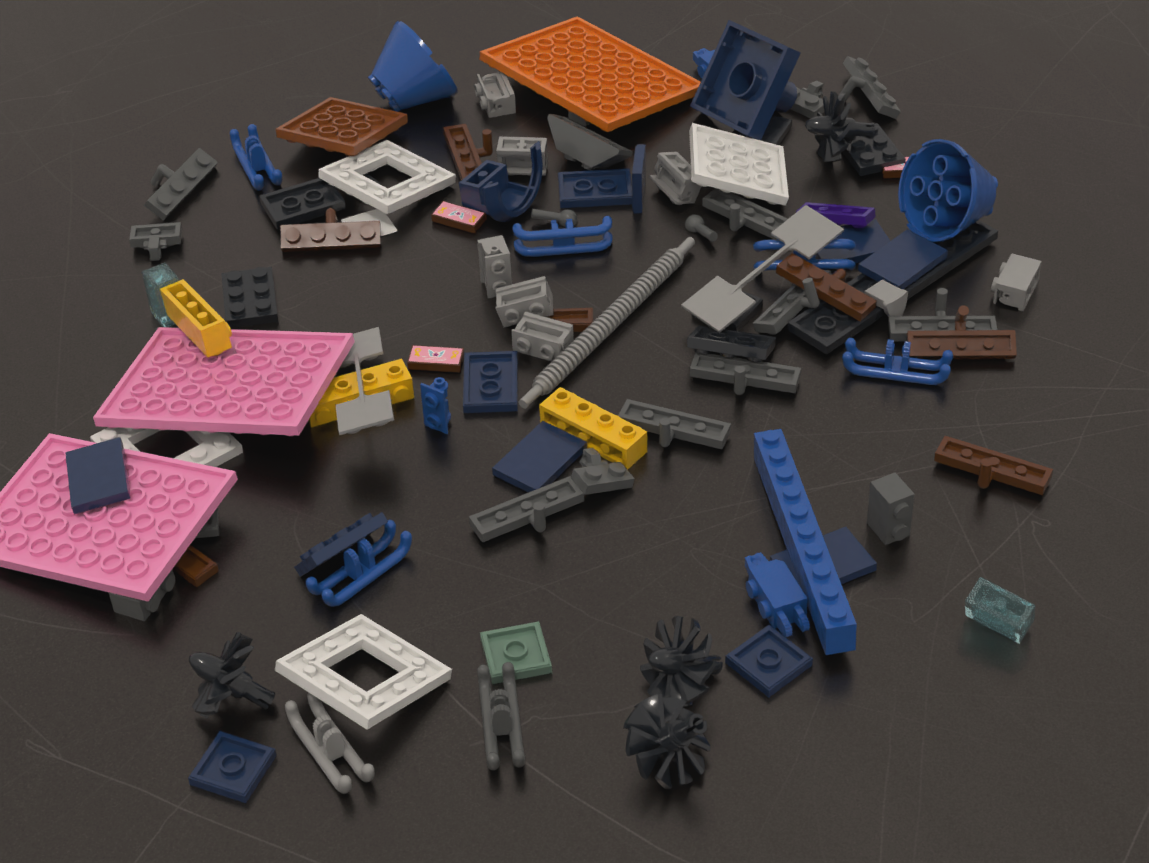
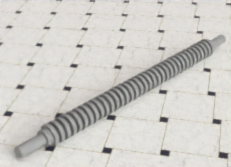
M688 237L677 248L668 249L534 378L532 388L519 400V405L526 409L540 395L543 396L551 393L564 378L682 265L684 255L695 245V240L692 237Z

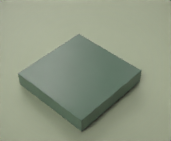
M539 621L480 632V640L486 663L490 670L492 684L503 682L502 666L506 662H511L514 665L515 680L552 673V665Z

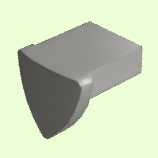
M884 280L865 290L866 295L877 300L876 306L884 309L888 317L903 315L908 291L900 289Z

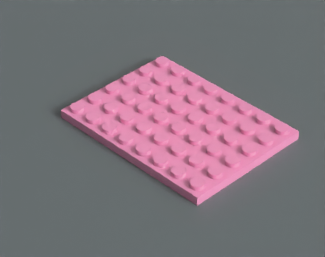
M159 327L94 415L95 425L109 428L121 427L183 430L186 432L208 431L210 433L231 432L235 434L253 433L260 435L299 436L355 342L353 333L231 329L232 336L229 338L232 348L223 351L220 355L207 357L180 328Z
M49 433L0 492V567L149 601L238 480L236 472L124 449L130 499L74 514L71 508L65 452L96 443Z

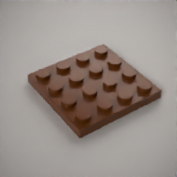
M330 97L276 128V137L286 139L290 143L298 142L306 144L307 147H320L328 152L337 151L345 153L346 156H356L364 149L371 147L372 144L384 139L393 131H397L401 126L408 123V119L405 113Z

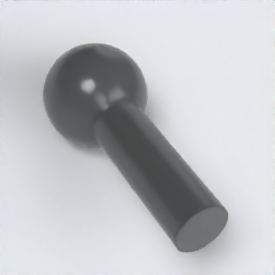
M532 209L531 211L532 219L556 220L557 223L564 227L566 219H572L573 226L578 221L576 213L569 209L563 210L561 213Z
M691 215L686 219L685 228L688 231L698 232L712 242L717 239V233L705 226L703 218L699 215Z

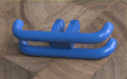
M254 124L248 126L249 137L245 140L246 153L242 147L238 130L231 129L229 134L233 149L254 189L258 191L263 189V176L257 174L256 171L264 169L274 185H281L283 180L282 172L274 168L260 142L257 127Z
M610 216L603 217L602 224L597 226L573 228L572 219H566V228L558 229L557 221L551 220V230L525 231L521 224L516 223L512 229L514 235L519 239H516L513 245L515 251L525 257L603 251L612 244L613 236L608 232L612 227V218ZM603 235L601 241L575 243L576 237ZM522 240H553V245L526 247L523 245Z
M834 239L823 249H848L851 251L855 248L856 244L851 239ZM780 240L757 241L753 248L756 252L780 250L785 244ZM793 251V254L820 269H847L852 271L856 267L855 262L849 259H815V255L808 259L797 251ZM766 260L756 262L753 266L754 270ZM776 260L764 271L776 270L777 265L783 260Z
M853 338L846 340L845 347L847 352L842 356L844 367L854 375L926 385H937L947 380L951 372L949 365L953 359V353L950 350H945L942 358L939 360L911 358V342L906 341L902 347L903 356H895L894 340L889 339L887 341L886 354L864 352L857 349L856 341ZM853 359L860 362L885 365V367L862 366L856 364ZM908 368L939 372L937 374L917 373L908 371Z
M388 520L384 525V533L378 541L371 545L367 539H360L357 542V553L351 548L343 552L344 566L322 582L318 583L315 577H308L306 580L308 591L314 595H322L324 603L330 607L345 603L406 556L412 544L411 533L403 531L400 535V544L397 549L375 565V556L390 545L396 533L395 522ZM348 576L355 580L333 595L331 589Z

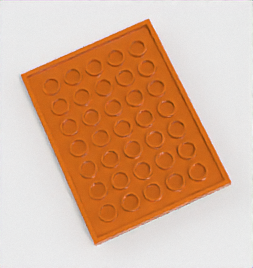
M578 16L482 50L479 60L488 64L489 67L497 69L506 76L518 81L521 85L527 86L537 94L543 95L553 103L559 104L569 112L582 117L585 121L596 125L606 132L613 131L655 112L694 98L701 83L699 80Z

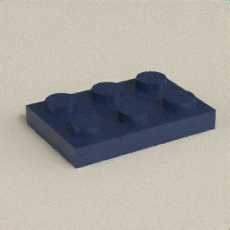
M383 512L375 517L368 513L349 527H345L326 541L320 542L299 556L302 562L294 568L300 577L357 543L360 539L367 537L385 525L388 520Z

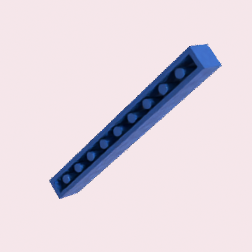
M782 429L754 433V460L801 589L808 598L807 606L825 655L856 650L857 624Z

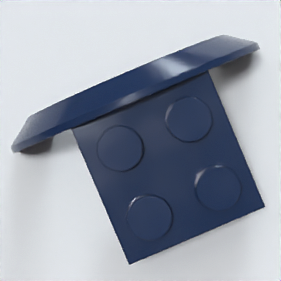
M540 141L530 147L532 171L528 186L509 182L506 164L486 160L459 182L462 206L484 212L499 222H509L523 214L534 201L541 183L543 162Z

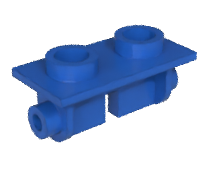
M438 377L434 379L430 386L424 383L420 384L424 425L448 434V423L451 419L448 400L445 399L448 396V383L444 378Z

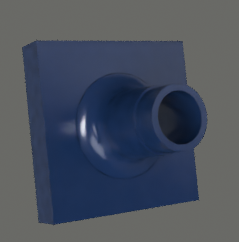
M728 20L690 107L751 138L761 141L774 111L784 113L791 109L796 101L797 88L793 82L788 80L801 52Z

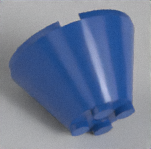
M397 21L394 24L375 67L368 77L369 81L376 87L375 91L383 100L387 99L390 101L388 104L396 112L455 96L458 93V89L442 64L438 65L430 57L433 53L430 48L402 21Z
M944 139L930 140L923 143L922 148L916 154L912 153L904 165L898 190L900 211L905 213L908 221L907 227L912 232L931 242L946 241L982 217L992 213L998 181L996 177L992 176L955 142Z

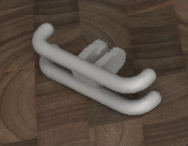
M309 692L307 694L310 708L316 718L313 723L314 736L303 722L297 703L293 700L286 702L285 711L292 728L338 792L346 794L352 788L351 778L348 775H341L332 762L341 756L345 758L362 781L370 782L374 778L375 771L373 765L369 763L364 764L328 715L320 699Z

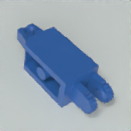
M761 552L745 557V568L749 575V579L746 581V590L749 597L755 598L758 603L762 618H767L774 629L778 628L785 637L792 635L791 623L794 622L802 632L809 630L810 624L807 618L808 598L785 562L777 559L768 561Z

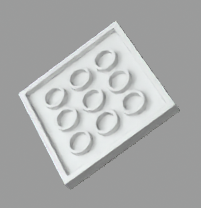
M692 123L689 130L692 182L703 187L718 188L726 193L733 192L750 199L757 198L765 200L770 204L786 206L789 194L783 146Z

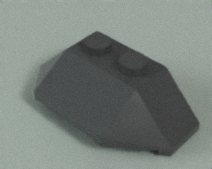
M548 115L547 119L556 149L565 154L564 158L574 162H582L581 166L590 171L595 170V168L607 169L631 157L633 151L564 116Z

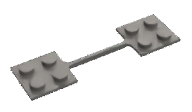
M805 205L771 232V235L783 242L785 246L758 266L737 285H732L721 277L716 276L681 304V307L720 333L756 303L755 300L742 292V288L788 251H797L804 257L811 259L844 232V229Z
M379 327L354 333L355 342L340 366L347 367L352 363L355 364L359 397L336 405L339 435L346 433L354 434L361 429L383 426L394 420L389 390L373 395H365L360 363L363 360L375 359L378 355L383 354Z

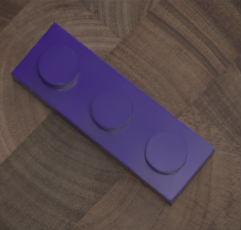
M806 202L797 210L799 211L807 205L839 226L847 224L852 225L854 228H863L876 217L875 208Z

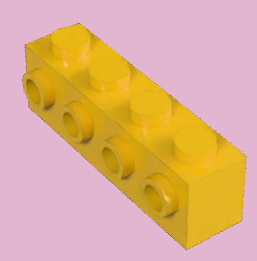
M184 279L160 288L167 316L207 357L220 355L223 351L232 348L229 338L232 336V331L228 323Z
M402 359L361 370L365 395H373L389 390L392 404L414 398L412 377ZM356 371L332 379L308 420L311 427L336 421V405L359 397Z
M561 387L539 404L540 423L545 421L586 441L587 448H594L601 457L612 463L621 462L627 470L647 453V431Z

